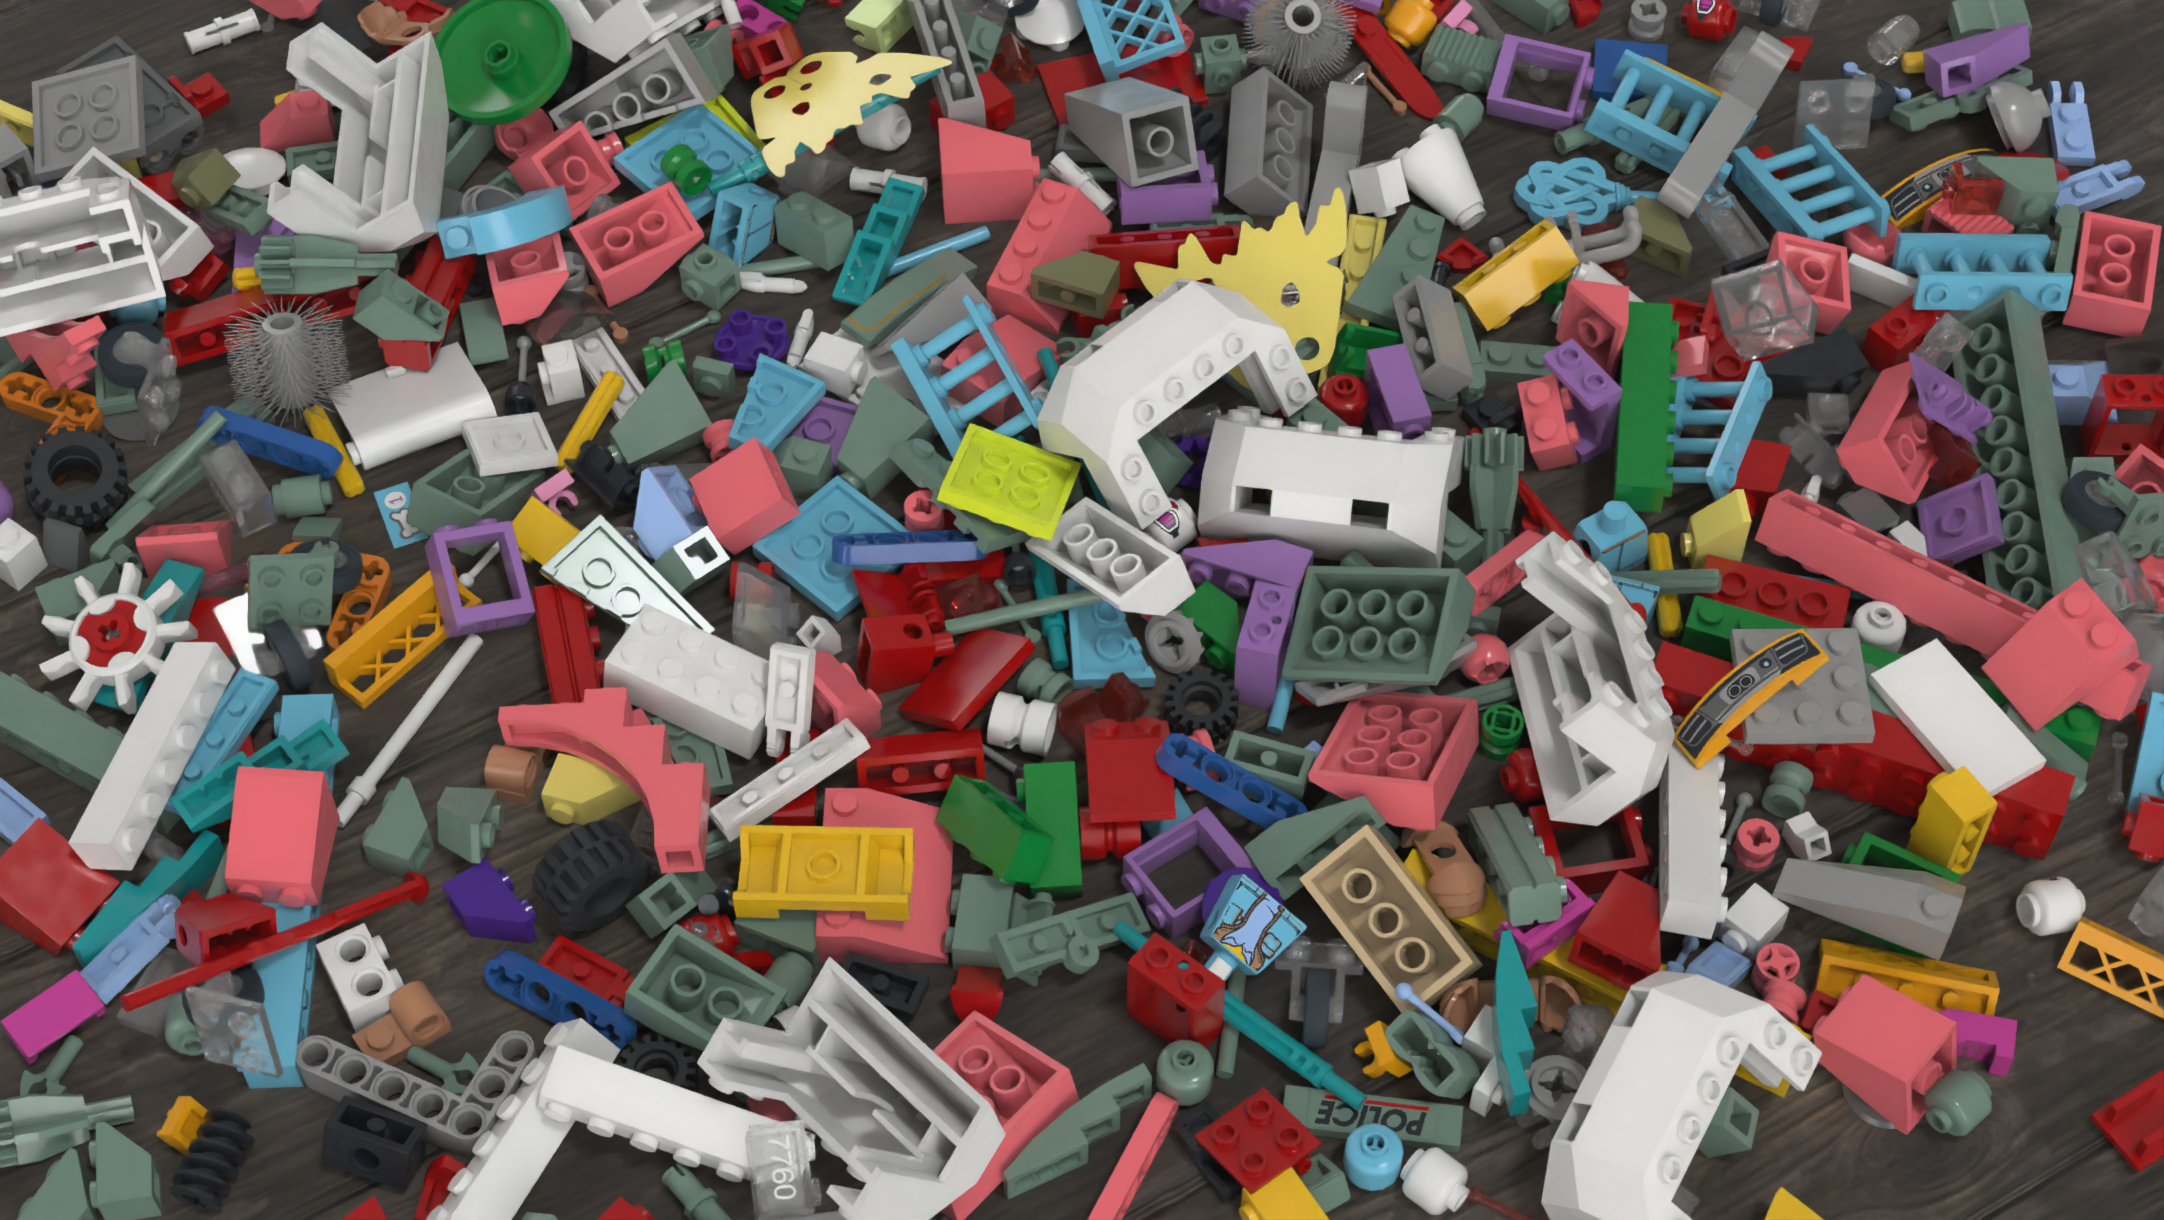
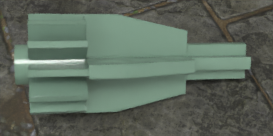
M264 235V237H261L262 246H259L260 253H256L254 257L255 275L262 279L261 290H264V294H320L359 285V277H378L387 269L398 275L399 270L397 253H359L358 245L315 235Z
M1498 427L1484 428L1482 434L1472 433V436H1465L1464 470H1470L1469 493L1475 532L1482 535V538L1485 539L1482 563L1504 547V535L1510 534L1517 498L1518 472L1524 471V436H1518L1517 433L1507 435L1506 429Z
M27 1094L0 1100V1168L42 1161L67 1150L69 1147L72 1148L91 1140L89 1130L96 1129L95 1123L105 1121L112 1126L135 1121L131 1095L86 1104L83 1094Z

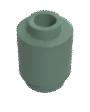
M1469 93L1455 96L1433 119L1432 125L1438 124L1441 129H1453L1461 144L1482 121L1484 113L1483 104L1476 96Z
M320 474L282 479L281 484L272 485V497L277 516L286 515L289 519L323 514L327 512L326 505L333 504L330 481H322Z
M786 952L783 957H777L763 976L788 991L773 1016L793 1005H797L812 984L813 966L807 959L795 952Z

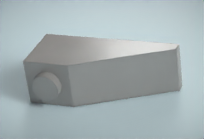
M961 273L949 279L871 352L875 357L894 353L890 345L902 337L914 345L918 343L924 345L970 314L961 299L967 294L978 303L984 301L990 309L993 307L967 276ZM975 329L974 331L969 333L968 336L974 334L979 329Z

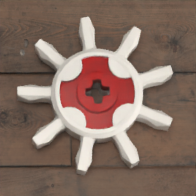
M133 563L124 564L118 592L100 597L98 589L83 576H79L74 581L78 593L85 600L87 606L78 614L75 621L59 616L44 615L41 623L51 633L61 637H69L70 650L39 664L41 672L51 681L79 668L85 672L68 700L77 709L86 712L100 687L104 684L115 686L116 700L128 715L136 713V695L133 682L141 679L149 672L158 675L164 664V661L160 660L164 651L165 643L198 638V630L189 621L163 624L159 617L184 594L171 579L144 601L137 596L142 572Z

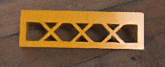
M452 565L460 599L466 603L462 608L483 605L481 599L459 583L455 566ZM431 571L426 572L323 660L330 683L361 708L365 709L448 638ZM420 624H435V631L428 637L413 638V630ZM406 649L405 657L398 663L383 664V656L390 650ZM375 675V683L363 693L351 685L359 676Z
M2082 916L2057 968L2164 1019V1007L2158 1004L2153 990L2164 985V955ZM2080 941L2098 949L2103 962L2102 966L2085 970L2070 962ZM2106 953L2120 960L2109 963ZM2126 964L2137 967L2145 985L2127 990L2117 985L2112 969ZM2106 971L2109 981L2096 974ZM2147 973L2161 980L2150 983ZM2144 991H2147L2148 994H2149L2150 1000H2148V999H2146V998H2144V997H2142V996H2139V995H2137V994H2138V993H2141V992H2144Z
M1821 938L1819 946L1820 964L1814 989L1839 1000L1842 992L1848 986L1853 987L1866 974L1938 1013L1945 1009H1957L1994 1016L2000 991L1996 972Z

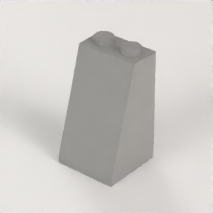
M1132 77L1064 94L1068 124L1071 132L1128 186L1136 187L1199 169L1189 96Z

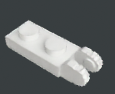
M776 642L771 645L765 726L768 727L766 751L769 756L780 757L785 748L786 731L791 732V754L810 742L808 731L811 724L816 649Z

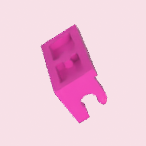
M1568 878L1565 879L1568 898L1567 902L1561 903L1562 916H1560L1559 920L1543 923L1534 920L1533 924L1513 927L1508 919H1506L1494 931L1493 937L1500 944L1502 931L1511 930L1525 970L1573 938L1596 904Z
M76 969L1 1020V1023L8 1038L31 1065L38 1060L37 1054L92 1016L96 1015L99 1018L106 1013L104 1011L106 1008Z

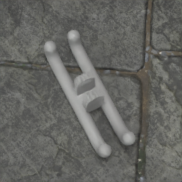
M1633 205L1626 206L1623 210L1624 221L1620 227L1583 237L1581 236L1576 210L1567 212L1568 228L1571 230L1572 239L1566 241L1580 261L1577 266L1581 262L1586 264L1589 260L1600 264L1622 259L1631 255L1638 248L1642 240V226L1639 222V213ZM1552 216L1544 217V220L1556 226ZM1494 237L1489 241L1492 258L1505 249L1504 242L1499 237Z

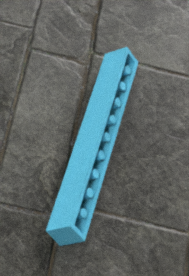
M283 695L281 712H275L274 732L276 737L284 735L288 741H291L323 718L338 736L340 714L334 695ZM335 764L323 771L332 794ZM322 895L319 906L304 905L299 908H292L281 903L261 902V904L276 909L277 933L320 917ZM318 936L253 962L252 968L257 971L263 983L265 1000L259 1012L250 1020L241 1024V1030L245 1033L244 1045H239L236 1050L237 1071L243 1072L250 1089L303 1087L304 1080L296 1063L297 1045L307 1038L309 1034Z

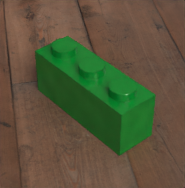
M1075 761L1024 764V778L1016 779L1018 804H1026V814L1052 835L1055 841L1036 883L1022 882V886H1030L1032 899L1039 892L1049 893L1052 898L1083 896Z
M954 776L935 819L949 831L948 837L965 845L971 851L969 854L971 858L987 865L993 870L992 876L1007 885H1016L1017 882L1035 884L1055 841L1052 835L990 782L966 776Z

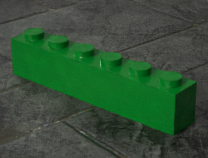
M1629 301L1628 327L1620 359L1619 386L1623 390L1617 416L1613 501H1624L1633 511L1661 513L1664 497L1671 498L1673 474L1666 473V466L1673 465L1674 442H1667V435H1674L1676 411H1668L1669 404H1675L1677 381L1670 380V374H1676L1678 351L1671 350V344L1678 343L1679 321L1672 320L1673 304Z

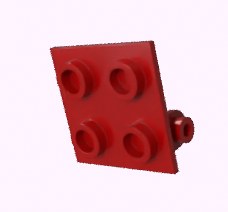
M923 562L904 563V569L901 573L852 569L851 574L868 617L922 614L927 619L931 633L943 632L942 626L945 614L939 607L938 597L932 582L927 580V568Z
M1264 1087L1194 1136V1139L1251 1195L1290 1167L1299 1175L1307 1173L1312 1166V1161L1309 1159L1310 1153L1322 1145L1321 1141Z

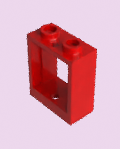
M2101 374L2079 431L2083 457H2113L2114 464H2123L2132 452L2142 444L2164 460V375ZM2112 409L2157 410L2151 424L2107 423ZM2122 447H2128L2129 450H2123Z
M1547 805L1528 808L1527 817H1530L1532 820L1534 837L1541 836L1545 856L1553 857L1556 877L1563 876L1564 879L1568 878L1585 895L1604 893L1619 870L1642 881L1645 873L1653 867L1651 847L1649 844H1643L1640 834L1642 832L1640 811L1638 808H1632V805L1603 822L1618 821L1629 856L1628 859L1563 868L1553 831L1587 825L1550 820Z
M1155 932L1128 962L1127 1014L1169 1044L1178 1040H1192L1208 1049L1222 1031L1226 981ZM1180 963H1186L1188 965V968L1181 969L1178 965Z

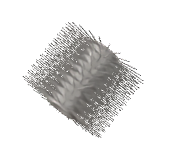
M1256 0L1258 2H1255L1254 5L1257 7L1249 5L1254 10H1251V14L1246 15L1252 18L1249 22L1256 24L1250 25L1249 28H1243L1251 31L1243 34L1256 35L1241 38L1254 39L1246 42H1258L1248 45V47L1262 44L1250 50L1257 49V53L1264 50L1258 54L1262 56L1256 60L1258 61L1264 57L1268 60L1264 65L1267 63L1269 65L1272 62L1276 67L1275 69H1278L1277 77L1287 58L1289 60L1285 73L1289 61L1292 59L1287 85L1289 86L1293 72V90L1295 89L1294 75L1297 84L1298 70L1299 80L1300 71L1301 80L1303 74L1304 82V72L1307 80L1306 71L1308 77L1310 75L1311 80L1312 72L1315 80L1316 77L1313 69L1316 76H1318L1315 66L1317 70H1319V66L1320 70L1322 69L1324 74L1328 76L1318 61L1319 59L1326 70L1331 73L1324 63L1334 70L1330 64L1337 68L1339 67L1331 59L1341 64L1336 58L1342 61L1344 59L1340 56L1347 58L1343 52H1349L1344 48L1349 49L1350 47L1347 44H1352V42L1346 40L1348 36L1345 35H1354L1355 33L1352 34L1349 31L1356 29L1340 28L1353 26V24L1342 23L1358 20L1344 19L1353 17L1341 16L1346 14L1345 12L1336 14L1349 9H1338L1342 7L1341 5L1334 8L1342 3L1341 1L1335 4L1338 0H1329L1328 2H1326L1327 0H1273L1272 2L1270 0H1263L1262 2Z
M281 296V313H278L277 308V313H275L270 305L274 312L273 315H270V313L268 315L262 308L260 309L268 316L266 319L248 311L245 312L259 321L240 318L259 322L262 325L224 324L249 326L252 328H236L244 330H234L231 332L257 331L256 333L243 332L248 334L239 333L238 335L224 336H240L237 338H227L230 341L233 339H246L230 342L237 344L235 342H241L238 345H231L234 347L240 346L234 350H246L230 353L239 356L237 358L240 359H231L236 361L229 363H247L243 365L232 364L231 366L236 367L244 366L243 368L236 369L239 370L240 374L244 373L245 375L231 377L250 376L244 379H237V382L245 383L237 387L251 386L247 389H235L241 390L235 393H250L247 395L248 397L256 395L247 399L253 400L248 403L260 401L253 404L254 406L257 404L261 406L272 401L269 405L260 408L267 407L263 411L264 414L262 416L279 406L270 421H272L276 414L278 415L282 408L287 409L283 420L286 413L288 418L289 409H294L295 422V409L297 408L299 413V408H301L307 418L302 409L304 406L306 408L309 407L316 416L318 414L308 405L309 403L327 410L330 409L320 404L317 400L335 403L316 399L314 396L325 399L331 397H351L333 396L323 393L344 394L329 391L345 389L326 388L343 387L333 386L342 382L331 381L339 380L346 382V380L342 379L347 378H332L348 376L341 374L349 373L342 371L331 372L335 370L345 371L347 369H343L346 367L333 369L334 367L342 366L338 364L341 363L338 362L341 360L339 358L329 359L343 354L328 351L343 348H328L345 345H327L331 343L341 344L343 342H330L332 339L342 340L333 338L335 337L334 334H326L343 331H338L341 329L338 327L328 328L321 326L328 322H335L333 320L322 322L331 318L319 321L321 317H325L323 315L305 320L308 316L315 314H310L313 309L302 318L300 316L308 310L297 315L307 300L295 313H289L294 300L290 309L288 306V311L284 312V309L282 310ZM323 323L319 326L313 327L315 324ZM318 328V330H316V331H314V332H311V331H310V330H312V329ZM330 329H338V330H335V331H326V330H330ZM320 388H325V389H330V390L321 391V390H318V389H320ZM261 390H268L263 393H258ZM264 394L261 398H255L259 395ZM276 403V406H275V407H273L272 409H270L269 411H267L270 407H272V406Z

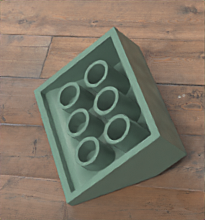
M1308 566L1281 677L1284 680L1437 686L1468 630L1476 590L1461 570L1455 568Z

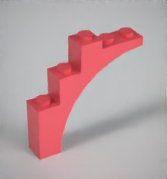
M97 315L85 322L68 320L5 337L22 363L34 358L55 392L65 387H68L70 391H74L91 380L89 375L97 366V363L90 354V351L100 345L98 339L104 333L106 327Z
M627 687L585 689L584 701L581 703L523 704L499 708L498 722L506 746L540 747L573 754L596 763L621 779L639 797L654 823V847L661 873L705 871L711 791L705 763L681 762L671 764L672 750L665 724L632 726L633 710Z

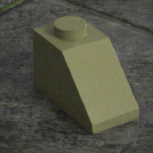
M215 147L183 158L176 167L171 184L178 190L180 199L186 205L198 211L213 206L240 178L241 174Z
M1639 195L1633 206L1637 208L1639 213V222L1642 226V240L1631 256L1684 278L1688 272L1693 248L1676 212L1660 202Z
M1082 251L1035 267L1031 272V298L1103 320L1119 288L1120 262L1103 255Z

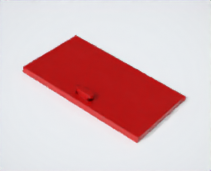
M1133 45L1125 46L1119 55L1120 59L1135 55L1140 47ZM1188 50L1180 56H1166L1119 74L1120 79L1132 77L1168 90L1178 87L1182 90L1183 95H1189L1192 98L1193 103L1208 104V97L1199 75L1195 74L1194 63ZM1095 53L1036 65V71L1039 73L1058 127L1062 124L1069 125L1064 98L1065 93L1106 83Z

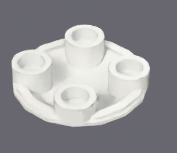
M1039 0L1031 12L1015 16L1016 34L1020 39L1046 45L1053 51L1067 49L1069 41L1075 39L1083 31L1085 25L1078 3L1075 0Z
M243 148L223 155L241 174L234 185L262 196L269 194L270 184L278 181L285 174L287 168L286 161L282 155L265 148Z

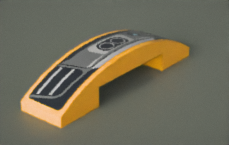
M1987 148L1969 150L1941 159L1907 177L1881 196L1888 202L1891 216L1888 222L1900 230L1923 220L1926 210L1954 187L1959 186L1961 191H1967L1977 156L1996 157L1999 154L1994 149Z
M1803 628L1775 640L1751 655L1723 677L1687 715L1677 729L1673 740L1696 767L1700 769L1731 743L1726 734L1790 680L1796 686L1800 685L1830 659L1829 656Z

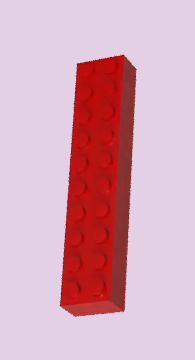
M1663 641L1654 665L1664 682L1661 689L1664 699L1668 702L1673 712L1670 716L1673 728L1678 729L1695 705L1723 677L1734 669L1732 663ZM1872 710L1875 737L1872 743L1744 744L1742 723H1740L1726 734L1731 743L1719 752L1728 755L1736 761H1746L1767 768L1771 772L1774 765L1781 761L1799 763L1813 773L1814 781L1812 785L1817 788H1827L1848 795L1856 801L1870 802L1888 808L1898 815L1915 818L1919 816L1918 809L1926 798L1929 782L1938 774L1946 772L1899 718ZM2044 765L2039 771L1992 796L1998 802V805L1982 842L1993 843L2014 850L2025 857L2045 860L2064 817L2075 775Z

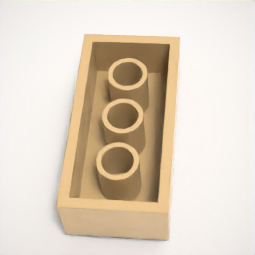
M1367 824L1299 878L1401 1013L1405 1009L1422 1011L1408 1000H1401L1396 996L1395 988L1398 984L1408 983L1412 987V993L1431 1007L1442 999L1443 995L1451 987L1464 981L1483 966L1378 829Z

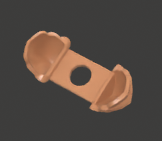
M374 2L362 9L357 18L361 24L360 27L366 33V37L382 45L407 46L430 31L435 41L439 31L454 14L452 8H447L444 15L432 20L430 23L409 22L404 11L397 12L391 5L384 7L381 2ZM421 31L415 36L405 37L412 32Z
M1442 819L1436 831H1415L1405 827L1402 832L1400 846L1401 848L1415 846L1433 875L1427 883L1428 891L1434 893L1436 904L1444 907L1446 915L1450 917L1470 916L1482 910L1485 906V898L1488 895L1487 877L1483 869L1473 861L1457 836L1459 835L1458 831L1450 823ZM1445 847L1454 850L1455 855L1449 858H1438L1432 855L1431 852L1437 848Z
M1541 975L1540 978L1528 979L1538 1005L1535 1021H1539L1540 1029L1548 1033L1553 1030L1564 1032L1567 1029L1573 1030L1576 1028L1583 1010L1579 995L1574 988L1564 979L1550 975ZM1471 978L1455 984L1443 995L1439 1003L1441 1016L1466 1034L1484 1005L1487 1004L1492 1007L1494 980L1478 981V978Z

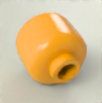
M1397 0L1384 19V24L1388 28L1387 32L1397 43L1407 49L1411 45L1421 46L1437 23V17L1431 11L1434 4L1429 0Z

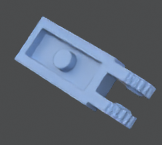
M2050 81L2047 87V100L2052 115L2047 117L2054 159L2065 166L2093 167L2096 157L2087 104H2084L2083 85L2081 82H2072L2069 90L2071 102L2061 103L2062 92L2060 82Z
M2120 160L2106 166L2102 164L2069 176L2065 180L2057 181L2059 194L2052 215L2056 218L2058 208L2065 204L2075 205L2080 210V214L2085 211L2093 210L2120 199L2125 200L2141 192L2145 182L2138 175L2124 179L2132 170V166L2127 160Z
M166 894L158 898L157 902H154L143 914L136 918L80 972L81 976L103 1003L107 1004L117 993L121 992L170 942V939H176L174 912L182 904L176 896Z

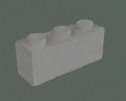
M1417 275L1392 295L1403 342L1407 348L1421 388L1447 401L1474 381L1475 378L1451 290L1421 275Z

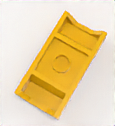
M741 825L738 889L733 892L732 898L736 917L780 918V909L865 911L866 920L910 921L916 850L913 828Z

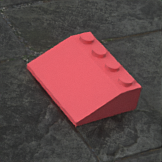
M1392 691L1349 700L1308 773L1309 781L1346 801L1365 796L1383 816L1385 821L1393 826L1407 827L1415 831H1436L1479 744L1477 699Z
M825 788L823 826L913 828L916 850L910 921L866 920L865 911L817 910L815 938L819 962H826L829 956L835 962H843L847 952L851 951L884 963L948 964L949 953L945 952V938L947 927H950L954 841L948 837L949 831L935 820L940 810L939 807L868 788Z
M975 1010L933 1052L991 1104L1006 1135L978 1182L940 1211L952 1220H965L1003 1181V1172L1031 1140L1066 1109L1080 1100L1070 1069Z

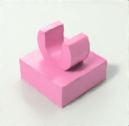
M1461 0L1441 22L1444 27L1447 25L1450 29L1455 27L1457 31L1462 29L1464 33L1469 32L1471 35L1479 30L1475 23L1466 19L1473 7L1465 0Z
M566 468L535 488L526 497L527 500L531 496L535 497L559 515L562 514L556 507V500L565 501L570 509H573L578 504L574 493L566 490L574 482Z

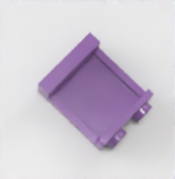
M1572 338L1545 353L1542 362L1558 378L1561 387L1566 386L1570 390L1573 409L1568 410L1570 421L1575 420L1581 443L1576 444L1575 448L1578 463L1582 465L1611 448L1623 389Z

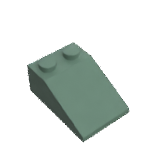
M466 448L413 483L406 523L431 536L436 529L446 525H458L459 529L473 527L476 522L490 518L497 519L498 523L511 521L527 501L526 497L543 481L545 471L533 469L480 477L468 448ZM492 542L455 547V549L474 556Z
M675 923L627 989L624 1013L662 1036L704 1051L723 1017L765 1027L786 997L788 991Z

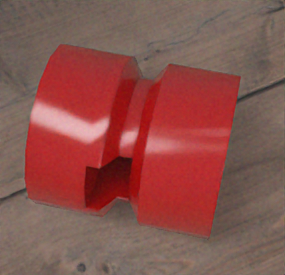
M1089 805L1079 806L1081 861L1105 859L1108 852L1111 851L1117 860H1121L1123 856L1141 846L1140 821L1090 823Z

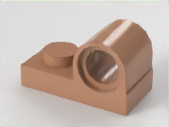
M494 744L489 751L485 764L484 778L486 789H497V798L528 805L551 749Z
M414 981L402 986L391 996L389 1000L391 1013L351 1036L359 1052L393 1066L406 1058L407 1052L412 1046L416 1045L424 1048L453 1030L446 1014L425 983Z

